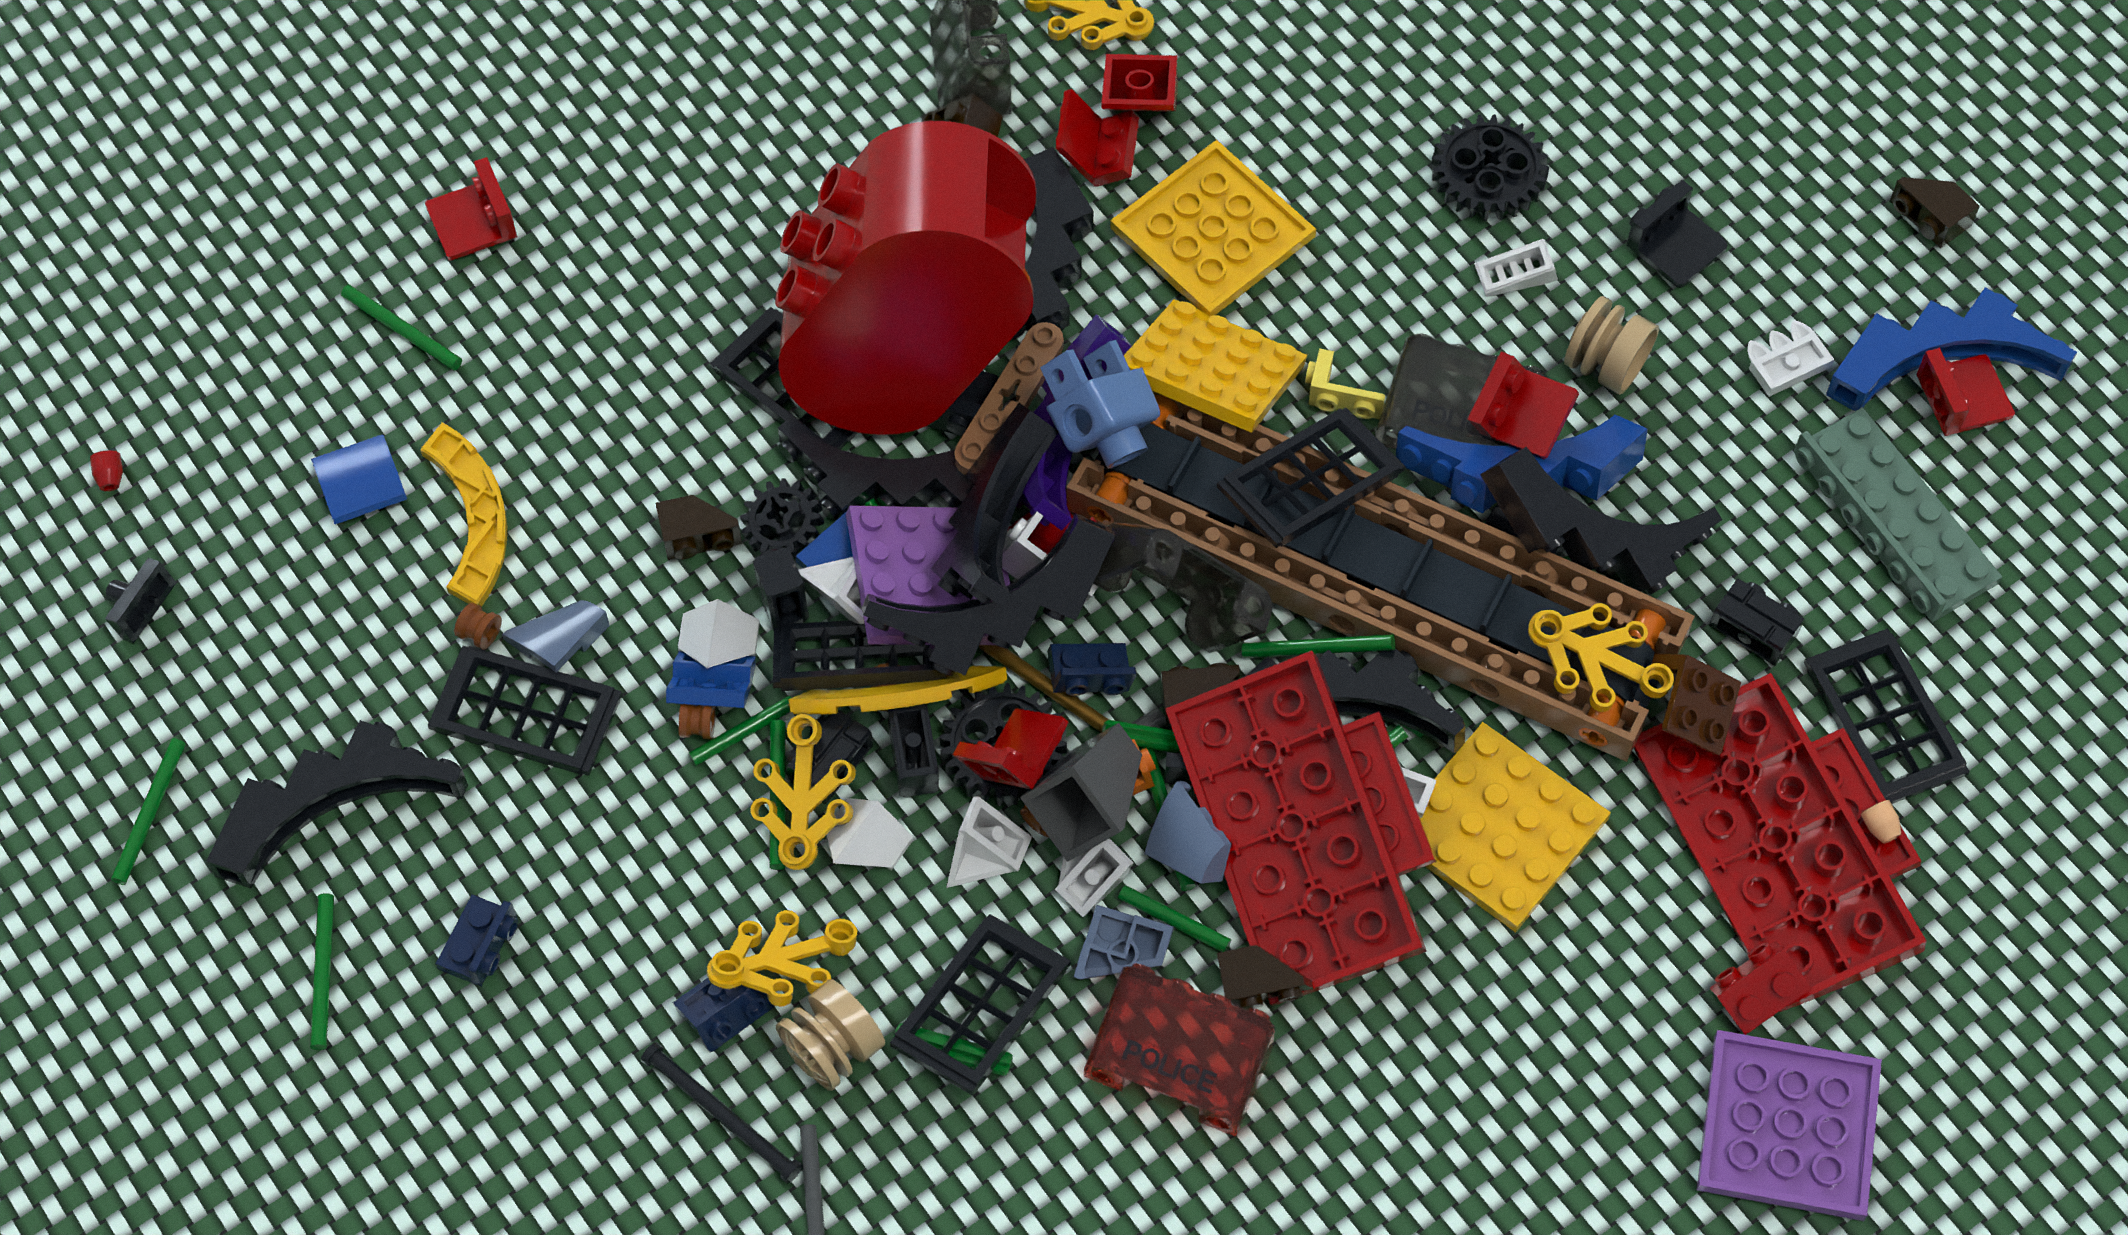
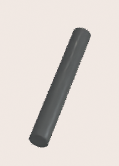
M807 1124L800 1127L808 1235H825L816 1125Z

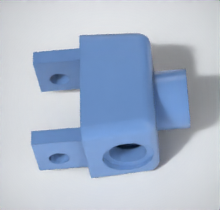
M1116 340L1109 341L1083 358L1093 378L1089 381L1073 349L1066 350L1040 367L1055 398V402L1048 405L1046 409L1065 446L1074 453L1098 448L1108 469L1131 461L1148 450L1140 429L1160 416L1159 405L1143 368L1130 370ZM1102 360H1104L1107 365L1106 372L1102 369ZM1059 370L1064 374L1063 381L1059 378Z

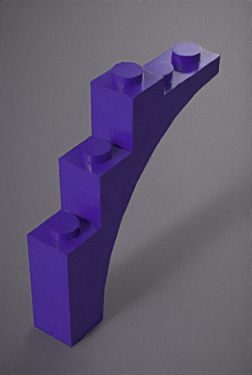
M1097 314L1067 348V350H1074L1088 381L1093 378L1086 366L1084 357L1109 341H1117L1123 356L1132 347L1121 332ZM1102 360L1101 366L1103 371L1106 372L1107 365L1105 361ZM1059 370V378L1063 381L1064 374ZM1045 379L1042 388L1046 395L1043 402L1033 413L1057 430L1046 409L1048 405L1055 402V398ZM1059 433L1037 464L1016 507L1021 508L1025 505L1030 509L1029 512L1032 516L1038 511L1043 515L1040 520L1041 524L1048 526L1051 522L1057 528L1063 530L1072 520L1066 501V482L1073 452L1067 449Z

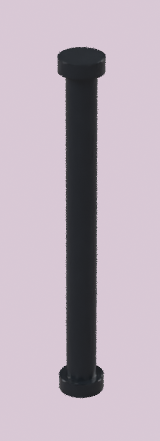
M658 1042L652 1043L645 1050L641 1061L646 1066L653 1065L781 1173L780 1179L783 1182L789 1184L798 1176L803 1168V1164L797 1159L791 1161L665 1055L663 1053L664 1047Z

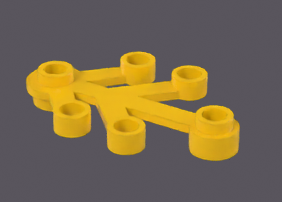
M1023 0L1025 7L1032 12H1043L1051 5L1078 13L1079 15L1069 19L1062 16L1052 17L1048 22V35L1053 40L1060 41L1067 38L1068 34L1083 29L1081 32V44L1088 50H1096L1103 43L1121 36H1125L1133 41H1140L1145 39L1154 28V17L1151 12L1145 8L1136 7L1132 0H1116L1120 10L1108 7L1105 0ZM1102 21L1113 23L1103 29L1091 26ZM1057 26L1063 27L1062 30H1055L1053 28ZM1088 36L1097 37L1094 40L1087 39Z
M1596 603L1589 610L1567 616H1562L1554 610H1543L1537 612L1531 618L1528 625V634L1536 645L1547 649L1556 672L1554 678L1556 690L1562 694H1571L1576 690L1580 681L1578 672L1570 667L1564 649L1566 647L1578 654L1592 690L1590 705L1598 712L1610 710L1616 699V694L1608 686L1600 665L1640 684L1642 692L1651 698L1664 697L1674 683V675L1666 665L1653 663L1644 668L1608 650L1624 644L1632 648L1640 647L1648 636L1647 627L1640 621H1631L1623 628L1587 638L1571 632L1587 626L1595 630L1605 629L1611 621L1612 611L1603 603ZM1593 613H1602L1606 620H1596L1593 617ZM1541 627H1550L1554 634H1544L1541 631ZM1637 630L1641 634V638H1632L1628 631ZM1560 677H1570L1573 681V684H1563L1560 680ZM1648 680H1657L1661 684V688L1656 689L1649 685ZM1596 695H1606L1609 699V702H1599L1596 698Z
M807 714L796 715L787 726L788 738L796 744L794 790L780 775V768L776 762L763 758L758 760L753 768L755 778L767 784L792 813L790 829L777 816V806L773 801L767 798H758L752 803L750 809L752 817L764 823L779 840V858L786 867L792 870H803L811 866L818 854L817 843L837 824H847L853 817L852 806L842 799H835L828 804L827 813L808 829L809 814L839 785L850 784L855 779L856 770L848 761L836 760L831 764L829 772L811 789L813 746L819 742L822 728L815 718ZM811 726L813 729L812 735L808 739H803V729ZM770 764L772 773L770 776L763 778L761 774L762 768ZM841 766H847V776L843 779H838V769ZM768 804L769 813L765 817H760V806ZM840 805H844V816L836 819L834 815L835 809ZM798 844H803L805 848L804 854L796 858L794 856V848Z
M784 910L776 915L775 927L761 952L745 957L749 948L757 947L761 943L762 927L755 921H744L738 927L737 938L730 950L716 953L709 961L707 977L717 987L732 989L743 985L768 994L770 1003L775 1006H787L793 998V984L786 979L779 978L773 980L756 972L766 969L806 983L807 991L812 994L827 980H831V974L826 969H813L793 961L828 951L836 956L847 955L856 945L857 928L849 920L835 919L826 925L824 936L783 947L787 938L795 936L799 930V916L793 911ZM746 933H752V934H754V935H753V936H748V935H745V934H746ZM820 980L823 981V983H815L814 981ZM783 991L785 994H778L776 992Z

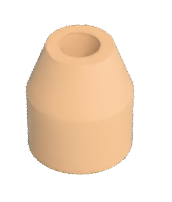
M1890 800L1880 802L1860 814L1870 833L1883 844L1901 836L1899 816Z

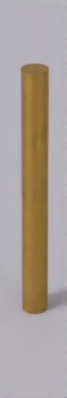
M997 645L979 646L988 655L1102 733L1104 722L1109 719L1076 696L1068 695L1066 692L1053 693L1051 679L1010 650Z

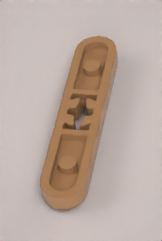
M1048 322L1038 323L1032 326L1025 335L954 451L955 464L962 474L966 475L1017 404L1020 402L1027 408L1031 404L1045 381L1040 367L1059 356L1064 348L1063 333L1056 325ZM1015 385L1018 386L1016 401H1010L1002 411L1003 396L1009 397L1014 392Z

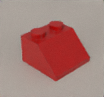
M1106 54L1101 102L1103 110L1176 112L1178 90L1177 55Z

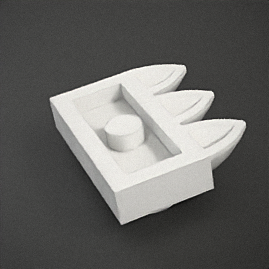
M1792 321L1790 331L1793 341L1786 335L1772 330L1769 336V344L1772 351L1761 343L1749 341L1748 356L1751 361L1749 370L1769 397L1821 373L1833 365L1834 358L1816 333L1804 323Z

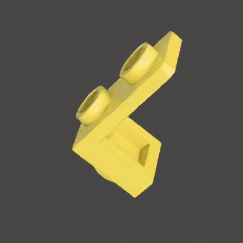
M1319 348L1317 361H1309L1305 383L1311 384L1308 405L1316 406L1323 411L1329 412L1346 407L1359 418L1381 419L1385 395L1329 383L1334 351Z

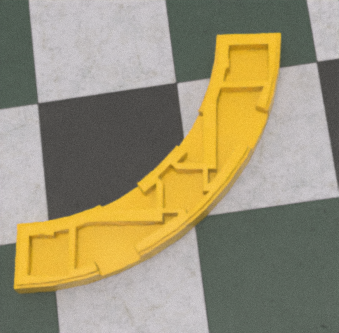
M442 422L420 451L424 458L439 467L454 483L463 499L468 523L467 545H465L461 562L446 587L448 593L467 604L474 602L482 607L492 592L504 562L507 546L506 509L499 485L491 468L465 437Z
M971 666L968 668L966 675L955 672L954 676L946 675V679L859 689L810 690L789 699L790 712L793 714H837L838 708L845 706L860 707L861 712L927 704L951 699V691L969 689V693H975L1002 684L1007 680L1006 667Z

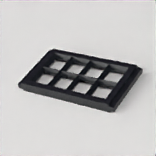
M770 307L710 363V367L716 371L717 375L781 425L789 419L810 436L841 450L858 432L834 426L822 438L805 425L813 417L811 414L806 412L798 419L781 406L790 398L787 391L776 400H773L758 388L776 369L779 371V357L775 360L759 347L776 329L782 330L783 314L777 309ZM754 351L770 365L750 382L737 372L735 368Z
M1345 407L1344 409H1338L1227 474L1223 480L1217 482V488L1277 548L1286 545L1397 478L1405 470V465ZM1337 428L1355 445L1354 448L1338 457L1320 440L1321 437ZM1311 443L1330 460V462L1313 472L1294 454ZM1359 452H1362L1379 469L1362 481L1343 463ZM1286 458L1305 476L1288 487L1269 470L1270 467ZM1335 466L1354 484L1337 496L1318 478ZM1260 473L1280 491L1263 502H1260L1243 485V483ZM1309 482L1328 499L1327 502L1312 511L1292 493ZM1283 497H1286L1303 515L1285 527L1267 509L1268 506Z
M851 620L781 624V627L774 628L773 688H781V691L915 683L946 679V674L932 667L934 662L929 660L927 654L930 645H924V647L905 644L864 646V638L867 637L865 623L860 625ZM855 638V647L830 648L831 639ZM821 640V649L796 650V641ZM923 656V665L898 666V657ZM889 658V667L864 668V659ZM855 660V669L830 670V661ZM821 661L820 671L795 672V663Z
M1888 628L1805 659L1804 664L1836 725L1839 729H1845L1886 800H1890L1891 804L1969 774L1970 771L1966 766L1967 763L1896 638L1893 633H1890ZM1886 653L1897 674L1871 683L1860 662ZM1853 665L1864 686L1838 695L1827 674ZM1902 681L1913 702L1887 711L1876 690ZM1869 693L1880 714L1854 724L1843 703ZM1918 709L1929 731L1903 740L1892 719ZM1885 722L1896 743L1870 753L1859 731ZM1934 738L1946 759L1919 769L1908 748ZM1901 751L1913 772L1886 782L1875 760Z
M462 646L427 726L429 729L446 736L580 775H590L623 694L622 691L616 690L611 686L559 671L556 673L552 669L472 646ZM478 665L502 671L491 696L468 690ZM510 674L533 680L523 705L499 699ZM542 683L565 689L555 715L531 708ZM573 692L597 699L586 724L563 717ZM465 696L488 703L477 728L454 722ZM496 705L520 712L509 737L486 731ZM528 715L552 721L541 747L518 740ZM560 724L583 730L573 756L550 749Z
M989 914L895 1033L894 1038L890 1042V1047L970 1095H973L1065 975L1066 970L1071 965V960ZM988 939L1014 953L1000 972L975 958ZM1020 958L1046 972L1033 991L1007 977ZM969 964L994 978V981L981 998L955 983ZM1001 983L1027 997L1013 1017L987 1002ZM949 990L975 1004L961 1024L935 1009ZM981 1009L1007 1023L993 1043L967 1028ZM929 1016L955 1030L941 1050L915 1035ZM961 1035L987 1049V1052L974 1069L948 1055V1052Z

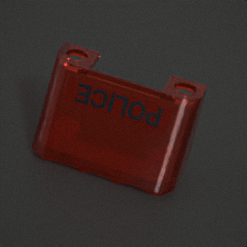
M1134 963L1132 967H1123L1085 1064L1084 1077L1121 1092L1125 1085V1079L1199 1108V1123L1237 1137L1273 1049L1275 1027L1270 1022V1016L1255 1008L1245 1010L1234 1006L1228 998L1220 994L1210 993L1206 995L1193 990V986L1184 980L1177 978L1168 980L1157 976L1151 968L1145 965Z

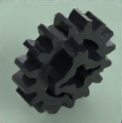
M785 478L781 479L779 487H774L768 481L766 482V492L762 493L755 489L753 491L757 498L755 502L745 501L744 503L749 514L740 515V520L746 526L741 530L742 534L749 540L748 544L755 552L760 550V553H763L769 549L779 550L785 547L790 549L792 556L796 559L798 549L807 547L810 538L816 539L820 535L815 526L824 525V519L818 514L823 510V507L818 500H815L816 496L810 488L805 490L800 481H796L792 487H790ZM781 511H782L783 514H784V515H783L784 521H782V522H781V519H782Z

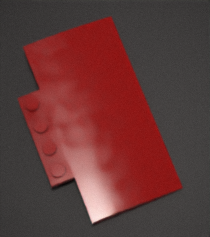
M1313 651L1306 652L1165 708L1200 807H1205L1208 810L1215 827L1223 831L1231 843L1224 875L1249 946L1257 945L1267 950L1310 979L1313 989L1302 991L1303 996L1427 952L1399 876L1437 861L1380 712L1343 725L1318 657ZM1278 997L1268 998L1272 1006L1283 1003L1279 1002Z
M1769 673L1740 687L1721 755H1713L1663 731V723L1641 732L1634 750L1747 954L1749 955L1752 950L1763 943H1769L1770 945L1776 941L1784 948L1812 987L1779 1012L1843 988L1924 952L1927 941L1891 880L1919 867L1921 859L1901 825V836L1885 844L1871 834L1860 814L1886 799L1844 728L1811 742L1772 673Z

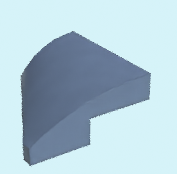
M580 600L504 632L502 636L506 642L529 659L534 656L557 673L579 649L585 652L610 625L605 610L591 602Z
M1176 781L1157 815L1144 854L1199 883L1220 882L1223 880L1231 843L1223 831L1215 827L1208 810L1205 807L1198 808L1189 796L1190 785L1184 781Z
M1096 905L1074 978L1083 980L1162 966L1174 927L1141 916H1133Z

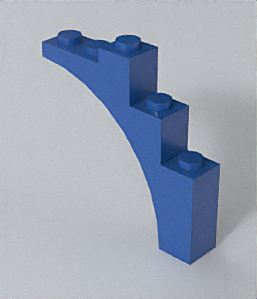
M1985 287L1964 318L1957 315L1949 307L1941 306L1931 300L1910 331L1901 327L1898 322L1876 313L1834 373L1826 396L1853 411H1857L1864 407L1877 392L1892 381L1918 369L1925 352L1937 348L1941 349L1945 360H1962L1987 354L1990 360L2003 361L2031 368L2059 381H2062L2067 374L2077 351L2068 347L2063 341L2053 339L2040 332L2030 323L2013 317L2018 305L2011 302L2006 296L1995 293Z
M1614 415L1596 428L1574 437L1556 441L1548 458L1543 459L1535 455L1533 456L1543 470L1561 487H1567L1597 501L1643 460L1648 429ZM1405 426L1398 432L1396 457L1405 465V468L1451 488V500L1483 514L1497 501L1480 474L1520 449L1512 446H1490L1459 442Z

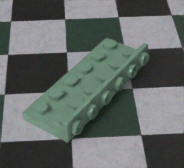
M1863 407L1812 436L1808 431L1800 434L1794 449L1799 465L1803 469L1809 470L1817 480L1821 492L1835 502L1841 510L1846 523L1856 528L1864 538L1868 550L1872 554L1878 555L1886 565L1893 581L1904 587L1911 596L1915 608L1919 612L1925 613L1932 623L2000 583L2003 576Z

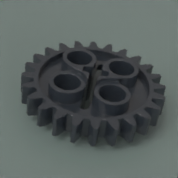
M1494 114L1490 122H1485L1483 117L1478 115L1476 124H1472L1467 118H1464L1462 129L1452 124L1450 134H1441L1440 144H1435L1431 168L1433 172L1431 179L1432 181H1437V193L1446 192L1445 203L1456 200L1455 211L1457 212L1465 207L1469 208L1470 218L1477 211L1482 212L1484 221L1488 220L1490 213H1495L1498 220L1501 221L1504 211H1508L1510 215L1517 217L1518 206L1528 211L1531 201L1538 202L1540 192L1545 190L1549 173V166H1547L1548 154L1542 153L1543 142L1533 143L1535 132H1529L1524 135L1522 133L1523 123L1513 128L1510 127L1511 118L1507 117L1501 124L1497 122V117Z
M1006 683L1003 692L998 693L994 686L989 688V694L985 696L981 691L975 692L974 701H970L964 696L961 697L962 710L951 707L950 718L953 721H943V731L946 734L940 735V746L944 747V749L940 750L941 761L947 762L945 764L947 775L956 774L954 777L955 787L957 788L967 783V796L970 797L977 791H980L981 798L984 801H987L990 795L996 796L997 806L1002 805L1004 796H1010L1012 803L1017 805L1018 794H1024L1028 789L982 779L953 756L956 747L960 741L971 744L983 741L994 747L1006 725L1004 720L1010 717L1016 708L1046 714L1052 713L1051 701L1039 705L1040 693L1038 691L1028 698L1026 697L1025 686L1022 685L1017 693H1011L1010 684ZM1066 729L1062 734L1060 743L1055 747L1045 765L1042 776L1063 757L1061 754L1067 753V742L1063 741L1066 738ZM975 732H981L986 735L981 740H972L968 736Z

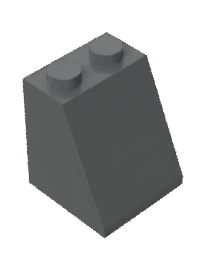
M1119 722L1066 753L1036 782L1033 789H1028L1020 797L1067 862L1120 833L1125 828L1142 754Z

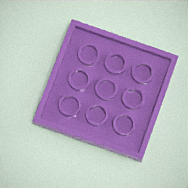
M849 506L846 512V519L861 606L867 594L897 603L923 606L959 604L970 600L960 592L955 598L938 586L937 583L941 578L931 570L957 533V530L948 521L958 508ZM1002 568L1005 585L1007 586L1010 584L1009 574ZM863 615L868 644L915 645L902 637L904 632L889 627L888 631L880 630L866 622L868 617ZM984 633L979 645L995 644L988 641L989 635Z
M1717 1030L1714 1036L1697 1190L1864 1221L1868 1213L1882 1059Z

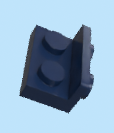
M1126 643L1050 644L1047 651L1053 693L1066 692V694L1071 696H1079L1087 692H1104L1107 695H1118L1128 692L1137 676L1136 668L1129 667Z
M471 895L436 962L438 970L482 987L487 975L492 976L499 965V952L505 940L510 941L517 930L518 919L513 904L504 900L502 905H498Z
M708 978L673 1002L677 1012L697 1032L709 1052L715 1051L775 1006L770 1003L766 993L743 985L732 989L720 988L712 984Z

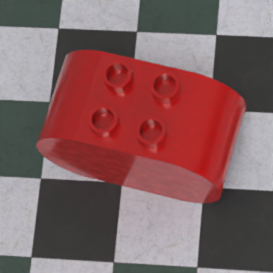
M923 121L905 124L877 136L868 143L849 168L839 163L831 167L820 187L816 209L811 215L801 210L795 212L786 225L780 243L781 252L788 255L787 271L778 286L775 297L776 307L783 310L778 367L784 388L803 410L825 423L858 433L891 435L918 430L933 423L943 415L1023 327L1033 308L1034 292L1031 279L1025 269L1026 222L1035 208L1036 183L1030 167L1015 149L993 134L970 125L948 121Z

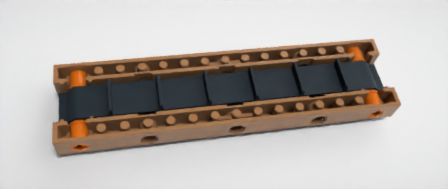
M1154 391L1153 394L1160 408V416L1140 429L1148 450L1131 461L1109 469L1106 467L1100 452L1094 462L1083 458L1066 487L1067 507L1073 513L1088 519L1093 517L1098 523L1111 528L1115 532L1348 637L1393 634L1395 637V648L1399 652L1404 650L1409 653L1416 661L1419 669L1626 762L1642 732L1649 712L1646 708L1651 697L1642 692L1640 684L1600 665L1608 686L1616 694V699L1610 710L1606 712L1594 710L1590 705L1592 690L1578 654L1566 647L1564 649L1570 667L1578 672L1580 681L1573 693L1562 694L1558 692L1554 687L1556 672L1546 648L1539 647L1531 640L1528 634L1529 622L1537 612L1543 610H1554L1562 616H1567L1589 610L1596 603H1603L1612 611L1611 621L1605 629L1595 630L1587 626L1571 632L1587 638L1623 628L1631 621H1640L1648 630V636L1640 647L1632 648L1624 644L1608 650L1646 668L1652 664L1654 654H1680L1695 617L1688 612L1556 554L1546 553L1542 548L1528 553L1519 538L1392 482L1385 484L1286 545L1275 548L1217 488V482L1223 480L1227 474L1289 439V437L1260 424L1250 433ZM1306 446L1294 453L1312 472L1330 462L1321 451L1310 446ZM1288 458L1269 468L1286 487L1305 477ZM1343 462L1361 481L1372 475L1367 471ZM1336 466L1318 477L1336 496L1354 485ZM1262 473L1243 483L1260 502L1280 492ZM1311 482L1292 492L1310 511L1328 501ZM1286 497L1267 507L1284 527L1303 516ZM1225 570H1227V571H1233L1234 573L1231 575V574H1229L1228 572H1226ZM1593 613V617L1596 620H1606L1602 613ZM1541 627V631L1544 634H1554L1550 627ZM1637 630L1628 631L1632 638H1641V634ZM1560 677V680L1563 684H1573V681L1570 677ZM1648 680L1649 685L1657 688L1659 684L1657 680ZM1596 695V698L1599 702H1609V699L1606 695Z

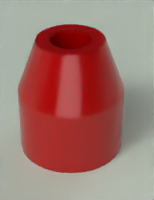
M111 450L92 454L90 456L92 476L100 490L113 491L118 489L123 475L121 454Z

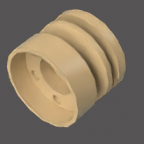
M1601 296L1593 303L1588 312L1582 316L1574 329L1565 354L1564 365L1574 369L1582 362L1580 372L1587 376L1600 364L1601 369L1598 383L1620 395L1629 388L1646 362L1657 339L1659 326L1638 314L1634 315L1623 326L1622 321L1625 307L1616 305L1611 310L1612 300Z
M831 979L827 980L808 997L809 1004L815 1014L814 1017L802 1008L796 1007L791 1011L794 1022L788 1018H783L776 1024V1030L795 1063L821 1086L833 1091L840 1085V1078L837 1073L843 1077H849L853 1073V1068L846 1054L848 1053L860 1062H866L885 1045V1039L873 1018L859 1001L841 984Z

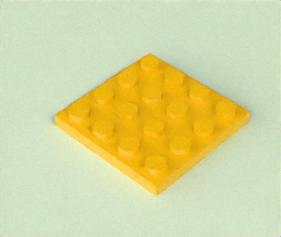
M1215 140L1110 220V229L1190 303L1209 316L1218 314L1316 237V228L1218 140Z
M1174 299L1125 353L1124 358L1130 370L1143 368L1152 391L1252 433L1304 368L1307 355L1297 351L1289 344L1275 342L1263 337L1258 331L1244 329L1230 323L1222 316H1209L1191 303Z
M1482 722L1435 777V780H1437L1421 821L1437 862L1425 867L1516 933L1608 821L1611 812Z

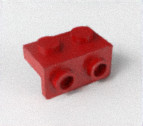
M1776 941L1770 945L1769 943H1763L1749 953L1748 961L1738 968L1733 966L1722 971L1715 978L1716 983L1710 987V990L1721 1002L1744 1035H1747L1812 988L1784 948Z

